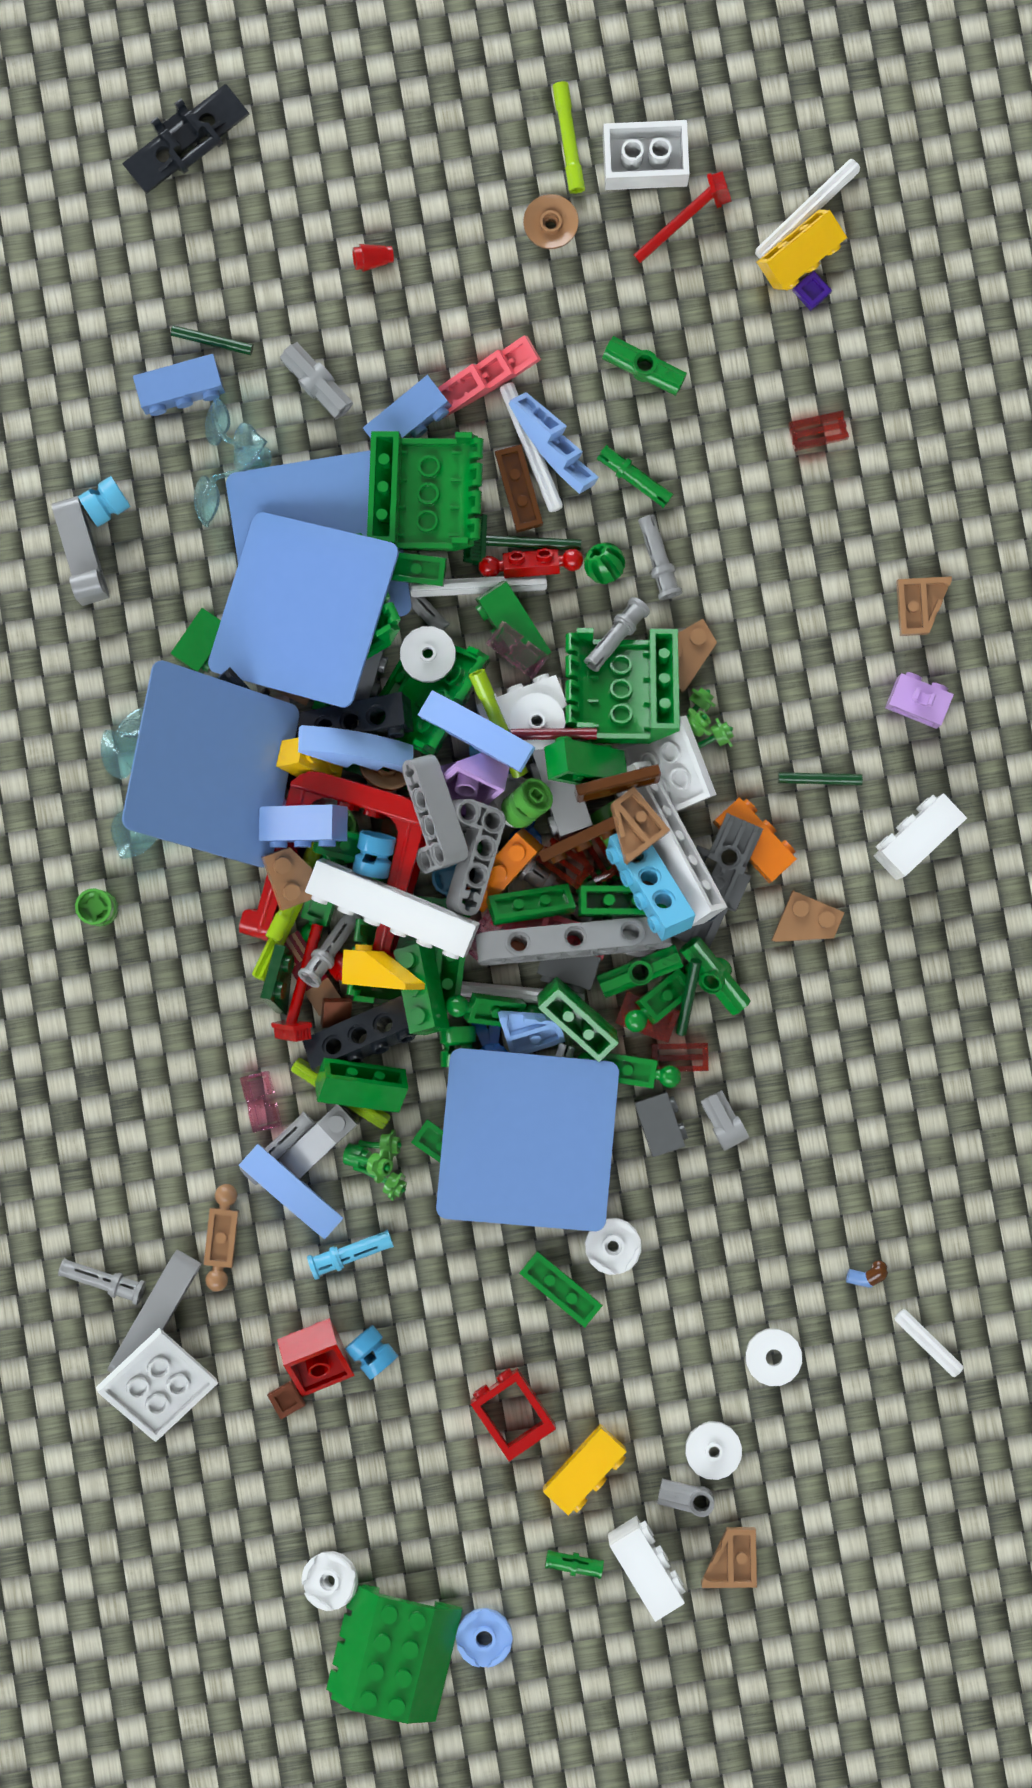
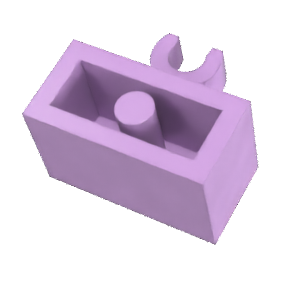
M907 672L906 675L901 673L896 679L885 708L935 729L940 727L954 694L947 692L948 688L938 683L930 685L922 682V677L914 673Z

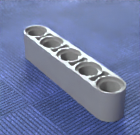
M178 1249L175 1251L112 1359L107 1371L112 1373L158 1328L163 1331L165 1330L202 1263Z

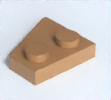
M952 576L898 579L896 581L900 636L928 635L930 633L943 598L952 582Z
M704 619L678 633L679 691L681 694L686 691L717 644Z
M634 786L616 799L610 806L623 860L626 865L670 831Z
M290 847L261 857L280 910L283 911L312 900V895L306 893L305 890L313 869Z
M792 891L771 941L833 939L845 912Z
M726 1527L701 1580L702 1588H757L755 1527Z

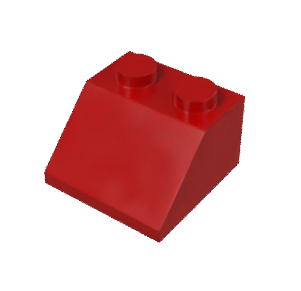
M330 1318L277 1339L283 1366L302 1397L355 1376L341 1338Z

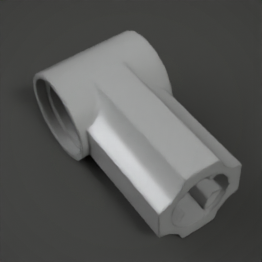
M722 1090L700 1101L714 1126V1134L724 1151L749 1139L743 1123L738 1116H735Z
M662 1478L657 1504L691 1512L698 1517H705L714 1509V1496L712 1491L705 1486L696 1487ZM696 1496H706L710 1501L709 1504L704 1508L697 1507L693 1502Z

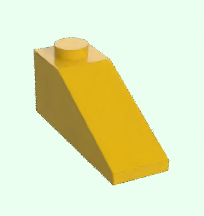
M355 944V950H343L342 984L402 990L425 989L424 982L384 951L372 950V945Z

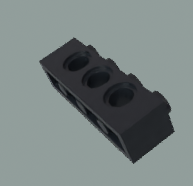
M397 692L353 701L351 705L344 708L333 705L299 712L298 737L301 725L318 727L333 725L332 728L351 730L352 724L359 720L358 726L352 731L382 737L401 738L405 736V733L414 732L411 700L404 693ZM386 715L385 720L381 724L377 725L378 719L381 716Z
M399 996L311 1035L312 1039L303 1040V1045L311 1070L318 1074L324 1058L361 1063L364 1061V1058L370 1055L387 1052L389 1047L412 1041L416 1034L409 1033L403 997ZM389 1023H392L391 1029L387 1032H384L385 1027ZM367 1034L366 1039L359 1043L361 1036ZM339 1045H342L341 1050L337 1054H334L335 1048Z

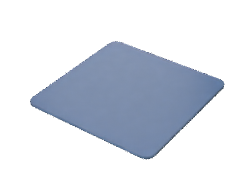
M370 450L230 474L226 480V488L238 564L252 519L260 512L354 534L362 533L363 536H367ZM390 581L388 592L391 598L389 602L394 603L400 617L405 616L412 607L409 583Z
M266 512L256 514L250 525L209 657L208 665L210 670L214 673L222 674L231 667L243 681L338 707H348L355 698L398 559V547L392 542Z
M167 661L155 662L151 669L122 815V822L125 828L130 831L264 868L261 857L274 852L275 848L270 847V842L259 841L260 807L283 806L289 773L276 767L282 740L293 739L296 736L299 720L297 707L291 703Z
M466 1048L454 1050L450 1055L436 1203L438 1215L444 1219L582 1231L601 1230L605 1226L619 1079L617 1065L610 1061L598 1062L597 1060Z

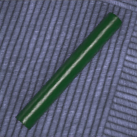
M175 325L171 328V336L247 355H252L253 344Z
M778 772V783L862 785L863 775Z
M698 958L690 960L676 1027V1034L679 1036H685L688 1030L702 963Z

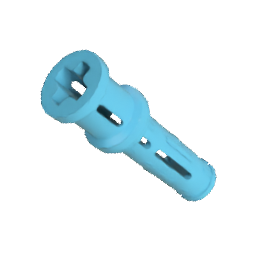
M385 1230L382 1233L339 1249L337 1246H332L329 1248V1251L314 1257L308 1255L307 1260L313 1277L317 1280L322 1274L333 1270L341 1271L345 1264L382 1250L393 1248L394 1245L389 1231Z

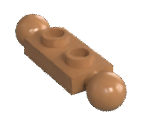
M230 1184L220 1185L216 1189L215 1200L219 1204V1208H210L204 1265L213 1267L206 1275L205 1282L210 1290L216 1292L223 1290L228 1284V1276L224 1272V1267L232 1268L234 1263L239 1210L230 1209L231 1205L237 1200V1191Z

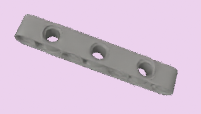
M647 917L488 931L475 936L478 963L485 966L657 950L672 945L671 937L661 941L658 934L651 931ZM623 931H633L636 935V940L626 939ZM571 935L577 936L581 944L573 946L568 942L567 937ZM512 941H520L524 944L525 949L516 951L511 947L510 943Z

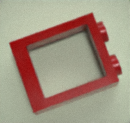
M510 1368L506 1369L496 1377L498 1382L489 1388L485 1384L472 1394L474 1398L470 1403L508 1461H511L556 1430L555 1422L518 1368L513 1371ZM516 1382L541 1421L507 1443L482 1405Z

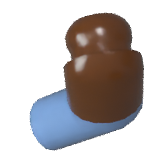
M875 1261L872 1268L867 1272L849 1269L846 1283L871 1288L886 1279L888 1275L887 1265L883 1261Z

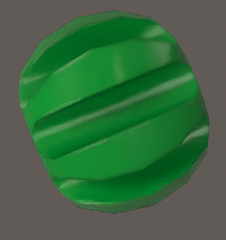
M608 542L594 545L588 550L584 559V569L587 576L599 584L605 585L616 581L623 574L625 568L623 552L614 544Z

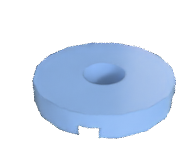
M488 1608L476 1609L465 1615L459 1623L456 1634L457 1650L465 1661L475 1667H494L504 1661L511 1650L513 1640L511 1626L507 1619L498 1611ZM481 1631H487L492 1635L493 1639L490 1644L481 1645L476 1640L477 1634Z

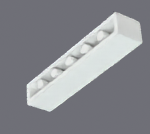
M650 760L632 763L627 767V772L649 767L652 764ZM661 781L637 788L638 792L670 829L668 834L653 844V847L695 913L692 926L704 924L728 907ZM627 791L621 792V793H617L616 795H617L618 797H620V796H622L624 793H626Z
M325 858L316 861L305 890L306 893L312 895L311 899L318 903L327 905L330 902L338 906V911L351 916L354 913L364 916L363 921L374 926H380L381 923L390 927L391 933L400 937L409 935L417 938L416 943L427 948H432L433 946L441 948L444 955L453 959H459V956L464 958L468 955L480 925L475 920L371 877L357 874L351 869Z

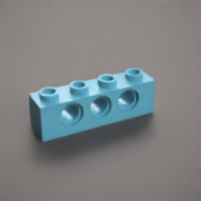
M617 833L610 836L606 849L607 858L612 865L615 864L618 868L623 885L629 887L632 891L637 908L643 910L646 914L651 931L657 933L661 941H664L692 928L695 913L653 845L635 858L639 862H630L626 865L623 860ZM643 881H649L654 885H646ZM656 904H664L668 908H660Z

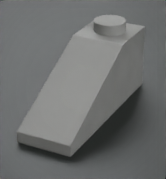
M336 1105L278 1161L300 1179L353 1130L359 1122L343 1105Z

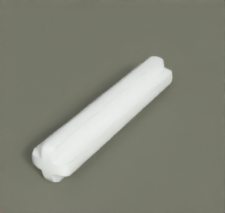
M903 1309L895 1316V1321L952 1377H956L961 1373L964 1368L963 1365L907 1310Z

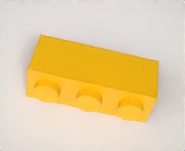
M818 210L756 261L773 289L787 291L799 283L798 278L804 273H810L820 265L819 261L822 258L837 252L841 248L840 243L847 236L830 210Z
M599 1424L543 1486V1492L568 1516L573 1510L577 1513L588 1501L585 1497L593 1489L596 1492L603 1486L607 1480L605 1475L611 1468L617 1470L626 1459L624 1456L626 1453L625 1446L603 1425Z

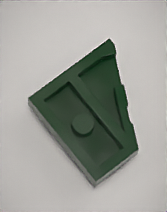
M275 944L260 998L276 1013L287 1015L294 955L286 946Z

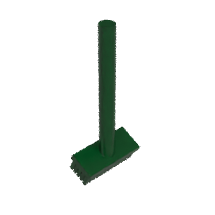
M476 515L475 518L481 519L480 539L474 541L473 547L463 549V562L472 563L475 566L479 565L486 556V546L558 550L576 549L581 551V540L486 535L487 515Z

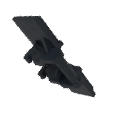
M224 84L190 111L187 109L184 101L179 99L174 103L176 113L164 123L158 117L151 121V125L158 136L122 163L146 194L177 170L183 174L189 171L188 167L214 147L223 145L220 139L222 135L250 115L227 84ZM206 116H211L215 119V124L211 126L208 122H201V120ZM202 137H208L180 159L179 155L185 150L192 147ZM164 149L169 150L170 158L166 162H160L157 159L158 153Z

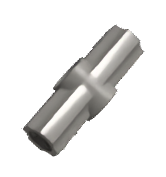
M298 342L289 345L280 356L283 364L299 379V384L311 398L317 399L335 420L344 416L353 405L350 398L337 386L329 371L320 362L316 363Z

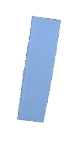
M527 392L511 399L509 406L522 429L552 468L579 494L594 486L599 477L579 461L583 451L563 435L567 426Z
M433 690L418 713V716L427 722L445 730L448 734L471 745L474 749L520 773L535 749L533 745Z
M305 725L299 727V753L345 768L354 763L375 771L382 767H387L402 772L403 763L406 760L413 759V745L391 738L331 727Z
M257 1144L239 1164L246 1173L323 1239H326L342 1221L343 1217L308 1185L297 1178L281 1162H278L261 1145Z

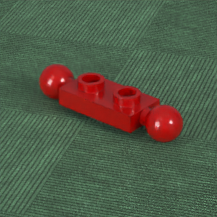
M543 548L535 551H512L511 553H502L503 560L500 561L494 556L484 557L479 563V572L484 577H495L499 572L504 571V578L560 574V567H564L569 571L579 570L583 565L584 558L582 553L576 549H569L560 556H558V549Z

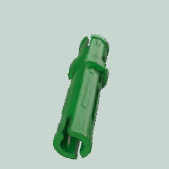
M608 445L603 448L596 459L614 471L617 478L620 479L622 477L659 504L661 508H664L670 501L669 499L674 495L635 467L631 459L623 458Z

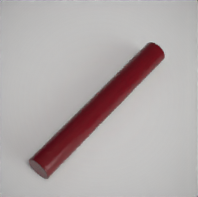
M597 728L511 729V733L522 740H555L563 736L572 737V740L597 739Z

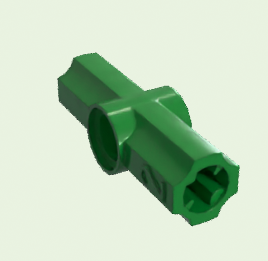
M615 336L609 341L602 356L603 360L631 373L636 380L648 382L674 396L679 392L687 376L686 372L658 359L653 352L640 350ZM646 361L651 364L652 368L648 371H643L638 368L637 364Z
M700 937L691 938L681 947L680 952L689 963L692 958H698L702 961L698 980L700 987L709 994H715L730 1014L736 1015L749 1005L751 1000L731 976L732 967L730 963L723 958L716 957Z
M672 944L670 947L659 949L645 956L634 957L630 962L596 976L605 998H608L635 986L646 985L650 980L684 966L675 944ZM642 964L648 968L647 974L640 978L635 977L632 974L633 968L636 965Z

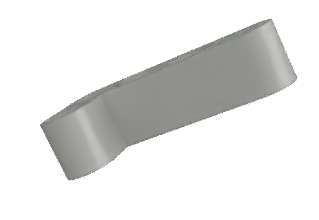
M78 496L52 503L53 514L72 575L69 577L75 599L82 606L110 598L87 516Z
M429 754L406 760L403 763L402 772L427 845L418 850L416 861L419 869L423 873H430L464 861L468 856L467 844L438 759L434 755Z
M454 799L452 802L460 826L467 828L465 841L468 848L467 859L456 864L446 898V905L450 911L460 915L471 916L476 914L481 907L506 819L503 812L498 808L473 799ZM463 805L466 808V815L464 818H462L460 813ZM487 815H489L491 819L490 825L488 827L485 823V818ZM479 842H481L483 846L482 852L480 854L477 851V845ZM471 869H473L475 873L472 881H470L469 879V872Z

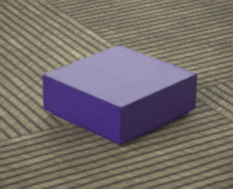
M813 271L793 288V293L812 311L832 293V289Z

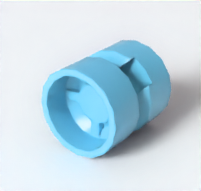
M112 476L100 482L97 490L89 489L78 496L97 527L111 520L112 513L119 515L131 507Z

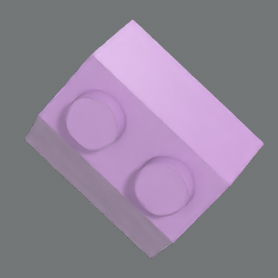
M484 753L457 761L443 774L451 799H473L488 805L505 790L509 766Z

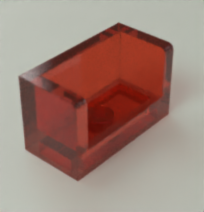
M626 992L614 1023L626 1027L625 1017L627 1013L632 1010H641L635 1003L641 997ZM675 1009L670 1011L653 1025L647 1019L646 1027L639 1033L669 1043L680 1011Z

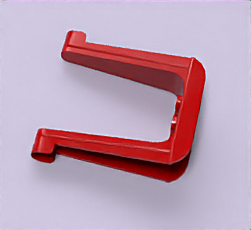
M306 772L300 774L291 782L285 806L324 805L329 801L337 800V805L346 806L348 810L359 812L360 808H364V815L384 820L386 816L391 818L396 824L398 835L387 884L413 895L420 874L416 861L417 853L420 848L427 845L410 797L323 772ZM294 842L287 843V847H290L302 858L305 847H294ZM275 848L274 852L283 848ZM268 875L266 876L258 909L243 911L239 924L240 933L265 941L269 939L265 935L275 914L280 909ZM380 923V926H377L372 950L384 951L395 960L393 950H396L400 936L391 933L390 927Z

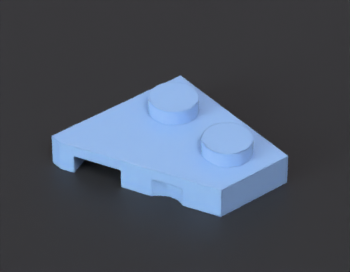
M497 1012L511 1053L529 1054L566 1042L562 1029L544 1013Z

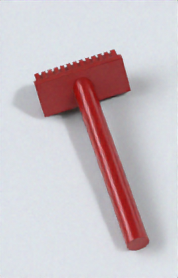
M723 171L707 174L710 186L633 255L639 263H642L712 198H714L717 208L732 202Z
M312 924L300 969L306 967L311 960V953L317 949L323 926ZM299 976L286 1020L271 1023L272 1028H274L275 1039L293 1042L312 1039L310 1029L312 1028V1023L298 1020L307 984Z

